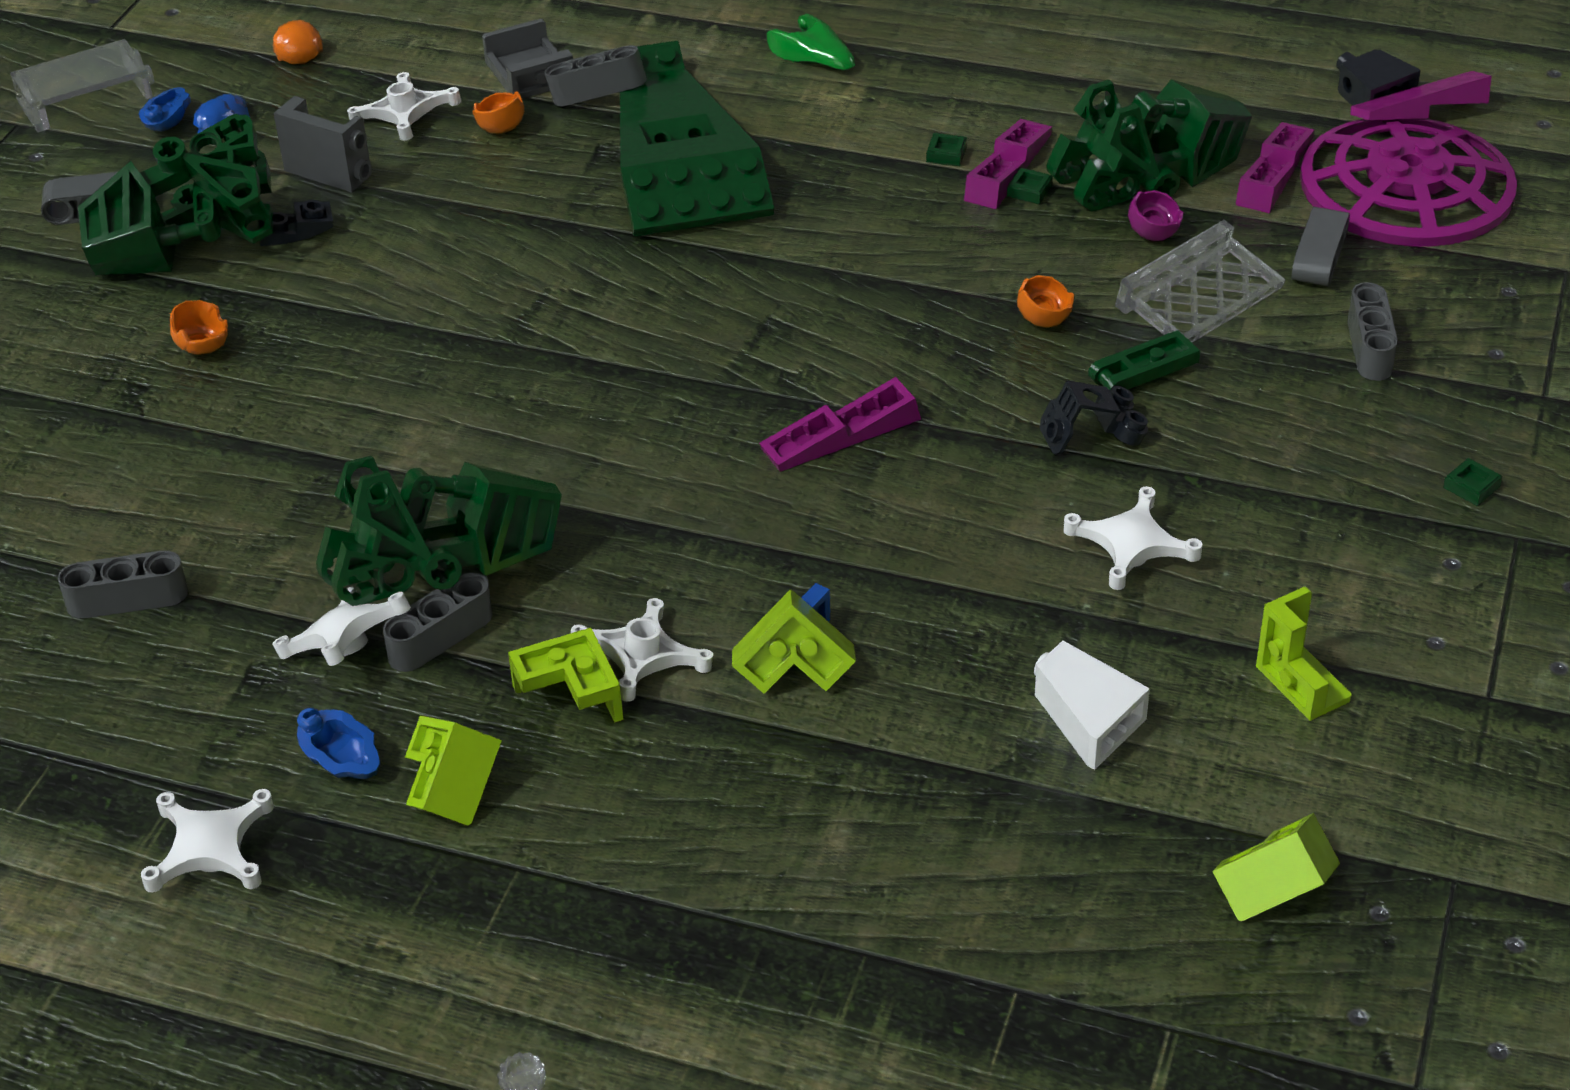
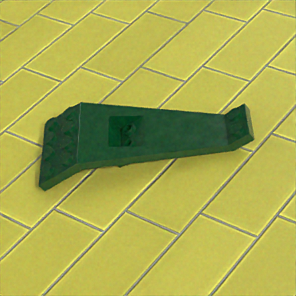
M679 40L637 46L647 81L639 87L620 92V175L634 237L774 215V204L760 146L685 69ZM698 135L699 137L690 138L689 136ZM658 140H664V141H665V142H661V143H656V141H658Z

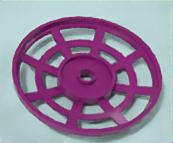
M1360 119L1332 128L1319 136L1309 146L1303 156L1300 172L1302 190L1312 206L1350 213L1347 231L1367 239L1403 246L1431 247L1450 245L1486 234L1509 215L1515 202L1517 189L1515 172L1507 158L1496 147L1465 129L1431 119ZM1386 131H1390L1393 136L1380 142L1365 138ZM1406 131L1423 132L1435 136L1432 138L1411 137ZM1452 142L1463 149L1469 156L1451 155L1443 146ZM1328 143L1341 144L1336 152L1334 165L1313 171L1314 155ZM1352 146L1370 150L1368 158L1346 162V155ZM1473 147L1483 152L1493 161L1481 158L1480 154ZM1454 166L1475 168V176L1472 182L1468 184L1453 175ZM1366 170L1369 179L1374 184L1370 188L1364 186L1355 179L1351 172ZM1486 170L1504 174L1507 179L1505 192L1497 204L1480 192L1485 182ZM1338 176L1340 181L1350 191L1361 198L1349 211L1332 200L1321 189L1318 182ZM1447 186L1458 191V193L1448 197L1431 200L1430 195L1444 190ZM1387 191L1401 196L1415 197L1416 200L1399 199L1383 194ZM1468 200H1471L1485 212L1481 216L1469 221L1437 227L1434 211L1458 206ZM1374 204L1395 210L1419 212L1421 227L1390 225L1365 218L1364 215Z

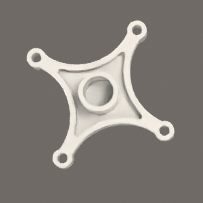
M402 72L396 76L397 83L387 88L386 97L367 105L350 107L347 112L350 120L358 116L362 117L363 121L364 119L375 118L397 125L400 140L405 141L413 137L411 130L413 122L436 106L445 103L455 106L460 104L462 100L457 87L440 91L419 90L413 87L409 73Z
M1145 486L1140 488L1137 505L1122 514L1098 521L1081 520L1080 516L1075 513H1069L1064 517V533L1066 535L1090 539L1109 552L1115 564L1110 569L1109 586L1114 590L1123 589L1129 571L1133 567L1142 565L1148 559L1167 556L1184 558L1190 562H1196L1201 559L1202 542L1199 539L1191 538L1187 541H1182L1174 538L1153 519L1150 509L1154 507L1155 490L1152 487Z
M353 587L347 588L350 593L356 592ZM403 592L391 595L387 602L380 604L351 606L341 600L338 607L324 614L303 633L290 639L288 636H281L273 641L272 645L280 659H286L302 651L321 648V652L328 665L334 666L342 662L344 656L357 652L367 644L366 630L386 619L406 613L411 607Z
M658 598L649 599L647 601L646 613L641 618L629 621L625 627L610 630L592 629L603 652L620 667L624 674V677L619 681L622 701L629 702L634 700L637 682L654 672L678 665L695 666L696 671L700 673H708L712 669L713 653L710 650L684 646L671 639L662 630L659 621L663 617L664 603ZM574 625L571 628V633L587 629V627Z
M259 789L255 791L253 800L238 808L215 811H197L183 808L176 803L175 796L171 792H163L157 796L156 802L160 815L171 820L175 824L177 832L167 857L158 866H148L142 870L141 878L146 891L157 892L169 880L196 870L230 873L240 879L243 886L247 889H255L260 886L262 881L257 864L247 863L240 853V845L249 826L259 817L273 810L274 805L269 790Z

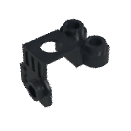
M1067 380L1057 399L1050 400L1040 420V430L1052 453L1057 455L1064 452L1073 436V424L1082 408L1093 410L1106 433L1114 434L1120 441L1131 446L1141 444L1148 432V420L1140 412L1132 410L1134 407V396L1124 387L1114 386L1108 390L1104 386ZM1088 391L1096 394L1098 397L1093 402L1083 392Z

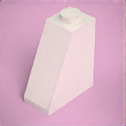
M1065 641L1060 642L1050 653L1045 652L1042 654L1034 667L1036 698L1090 768L1095 770L1147 719L1150 688Z

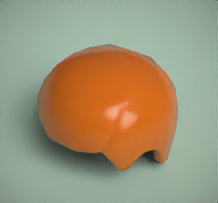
M294 20L278 28L273 37V50L280 62L305 64L323 51V43L319 31L313 25L306 21Z
M518 91L514 94L495 93L490 95L480 103H474V110H472L477 124L481 129L490 134H503L513 130L520 124L525 112L524 103Z
M1037 275L1029 279L1026 278L1021 284L1017 296V306L1024 319L1035 326L1050 328L1060 325L1068 318L1073 309L1075 295L1072 292H1068L1066 287L1052 276Z
M201 300L185 301L174 306L170 313V334L174 343L187 353L195 355L210 354L224 346L228 335V320L224 319L223 321L219 307L213 303Z

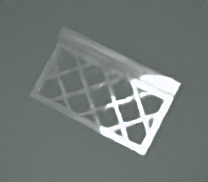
M1222 220L1123 278L1115 306L1124 314L1134 310L1163 335L1178 330L1172 325V321L1192 324V329L1183 335L1193 343L1283 288L1285 279L1232 238L1235 228L1226 220ZM1230 252L1241 261V264L1223 262L1222 257ZM1200 270L1215 271L1216 279L1198 277L1197 272ZM1223 272L1242 275V282L1223 280ZM1249 276L1262 277L1268 283L1265 285L1249 283ZM1174 285L1191 287V294L1171 292V287ZM1197 287L1217 290V297L1197 295ZM1223 291L1243 293V298L1240 300L1224 298ZM1149 300L1165 302V309L1151 308L1146 302ZM1171 303L1191 305V313L1173 311ZM1198 306L1217 308V314H1198Z

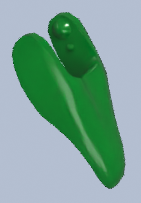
M806 13L798 17V25L803 32L787 33L779 29H772L767 32L768 46L780 58L793 62H817L841 70L851 69L855 66V59L843 41L827 23L811 14Z

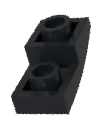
M307 200L305 202H294V214L273 212V233L260 240V246L297 242L331 229L333 227V217L330 201ZM258 220V230L265 224L262 220Z

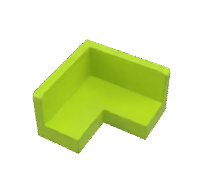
M1302 587L1264 604L1256 667L1311 721L1349 703L1351 692L1304 647L1312 592L1307 587Z
M792 589L732 649V667L763 694L793 664L823 690L827 691L856 662L853 643Z
M592 628L508 652L512 685L516 693H526L565 681L579 710L605 702L614 722L623 720L620 684Z
M420 715L405 758L421 763L406 805L464 825H471L502 740L455 722Z
M1312 813L1273 831L1264 842L1223 860L1212 872L1236 918L1239 921H1244L1325 884L1340 862L1315 814Z

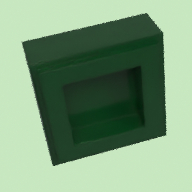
M933 133L926 152V162L961 166L967 148V137Z
M1019 168L1007 186V197L1040 205L1052 187L1053 175Z
M1467 458L1445 477L1443 488L1478 506L1501 486L1503 476Z

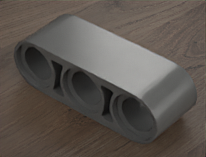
M634 45L622 46L557 63L548 67L544 72L553 102L557 106L571 105L633 89L647 81L639 49Z
M117 172L49 180L45 183L42 190L41 214L43 218L49 223L57 225L79 223L78 206Z
M1313 206L1295 255L1292 280L1329 287L1345 242L1350 213Z
M1360 283L1352 289L1347 322L1355 361L1361 376L1369 380L1381 381L1392 375L1397 348V335L1385 289L1375 283Z
M169 550L77 562L64 567L57 577L67 612L75 618H91L172 606L183 601L188 594L180 556Z
M477 572L462 573L459 581L454 586L448 589H435L410 605L411 608L406 613L396 615L387 620L383 626V634L388 662L397 671H413L485 626L493 616L488 579Z

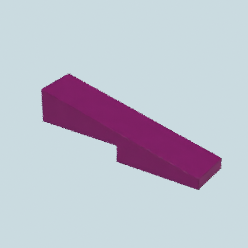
M1469 71L1351 106L1350 115L1366 120L1428 119L1430 105L1489 103L1492 76Z
M1020 119L995 139L994 153L967 174L964 201L997 209L1007 196V186L1019 168L1026 169L1051 136L1052 126Z
M1281 122L1262 143L1260 157L1240 178L1235 205L1270 214L1311 143L1315 129Z
M894 377L834 413L827 405H824L759 444L762 451L781 472L921 420L915 397Z

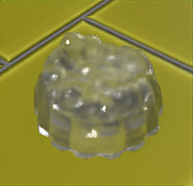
M530 1052L525 1054L515 1053L514 1056L507 1057L505 1062L500 1065V1072L497 1073L499 1085L502 1090H541L546 1081L545 1065L543 1062H540L538 1056H534Z

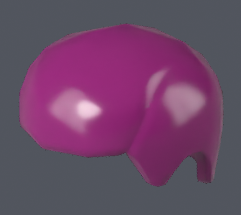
M1155 190L1139 191L1131 201L1128 210L1131 228L1140 237L1150 241H1163L1170 238L1178 231L1184 216V212L1180 210L1174 199L1167 193Z

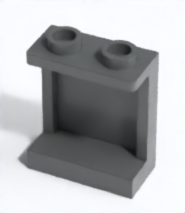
M543 19L492 31L482 36L485 63L508 93L514 94L518 91L522 99L550 91L544 74L545 70L554 64L573 59V55L568 49L558 52L549 41L546 23Z
M293 96L274 112L285 172L349 192H353L371 176L372 167L362 117L355 116L346 124H339L308 114L306 99Z

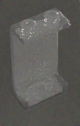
M125 39L10 72L17 101L37 133L50 129L45 106L129 80L135 82L146 99L153 98L150 87L151 84H154L152 71L148 64L143 65L139 51L137 49L132 50Z

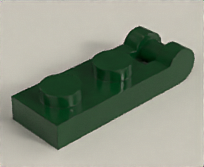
M1179 330L1095 361L1088 370V376L1096 384L1103 385L1108 390L1114 386L1131 389L1199 363L1200 350Z

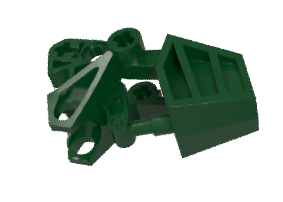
M1108 79L1090 85L1073 110L1085 120L1077 136L1060 134L1047 161L1046 168L1060 184L1078 181L1074 189V198L1089 211H1097L1131 199L1139 190L1140 184L1147 191L1155 190L1167 193L1172 197L1180 186V177L1191 187H1194L1237 160L1252 115L1242 102L1230 96L1172 79L1156 98L1148 92L1142 91L1135 96L1131 105L1122 108L1115 93L1114 84ZM1105 91L1104 101L1099 105L1093 106L1095 96ZM1094 154L1098 158L1092 159L1090 156ZM1129 177L1126 185L1116 190L1118 183L1123 178Z
M230 115L196 134L190 141L189 148L191 151L189 153L184 142L178 137H166L159 140L153 147V155L158 165L139 172L130 161L78 206L82 249L95 275L172 272L176 244L182 243L184 239L201 235L205 242L216 241L221 235V227L252 244L273 233L272 209L270 204H264L260 198L261 194L272 193L270 167L264 153L258 150L257 133L249 116ZM206 145H216L215 150L210 153H199L200 149ZM193 179L194 184H186L176 190L173 200L170 201L173 208L160 213V207L155 197ZM255 220H262L265 223L257 231H248L246 229L248 224Z
M372 456L347 461L344 465L335 496L352 509L353 519L350 530L325 526L316 560V569L322 579L332 586L337 597L351 606L363 605L388 598L397 592H406L413 585L415 571L433 588L439 590L448 589L459 581L462 574V566L475 565L487 576L551 550L562 494L554 483L469 462H464L459 475H452V477L428 475L421 468H412L406 473L401 492L399 493L390 473L387 470L380 471ZM360 467L370 468L372 474L361 476L358 488H354L351 484L353 472ZM434 492L450 494L446 502L448 518L426 522ZM337 558L334 572L327 568H331L334 565L333 559ZM395 563L403 564L404 575L400 581L391 584L386 583L383 579V574L390 571ZM373 577L375 588L369 581L366 580H370ZM361 582L356 585V592L350 593L347 588H343L347 585Z

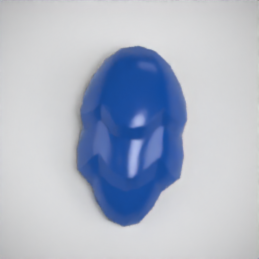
M182 87L164 91L144 105L139 111L140 119L145 127L150 130H169L182 120L186 109L191 103L190 94L186 93Z
M223 94L201 104L196 110L193 125L199 127L198 133L230 115L249 116L246 99L231 94Z
M307 708L299 713L297 717L299 725L297 729L298 743L302 751L314 764L321 765L326 771L337 778L349 776L368 779L377 775L381 763L375 747L374 732L367 726L356 721L351 714L341 710L318 711L315 708Z

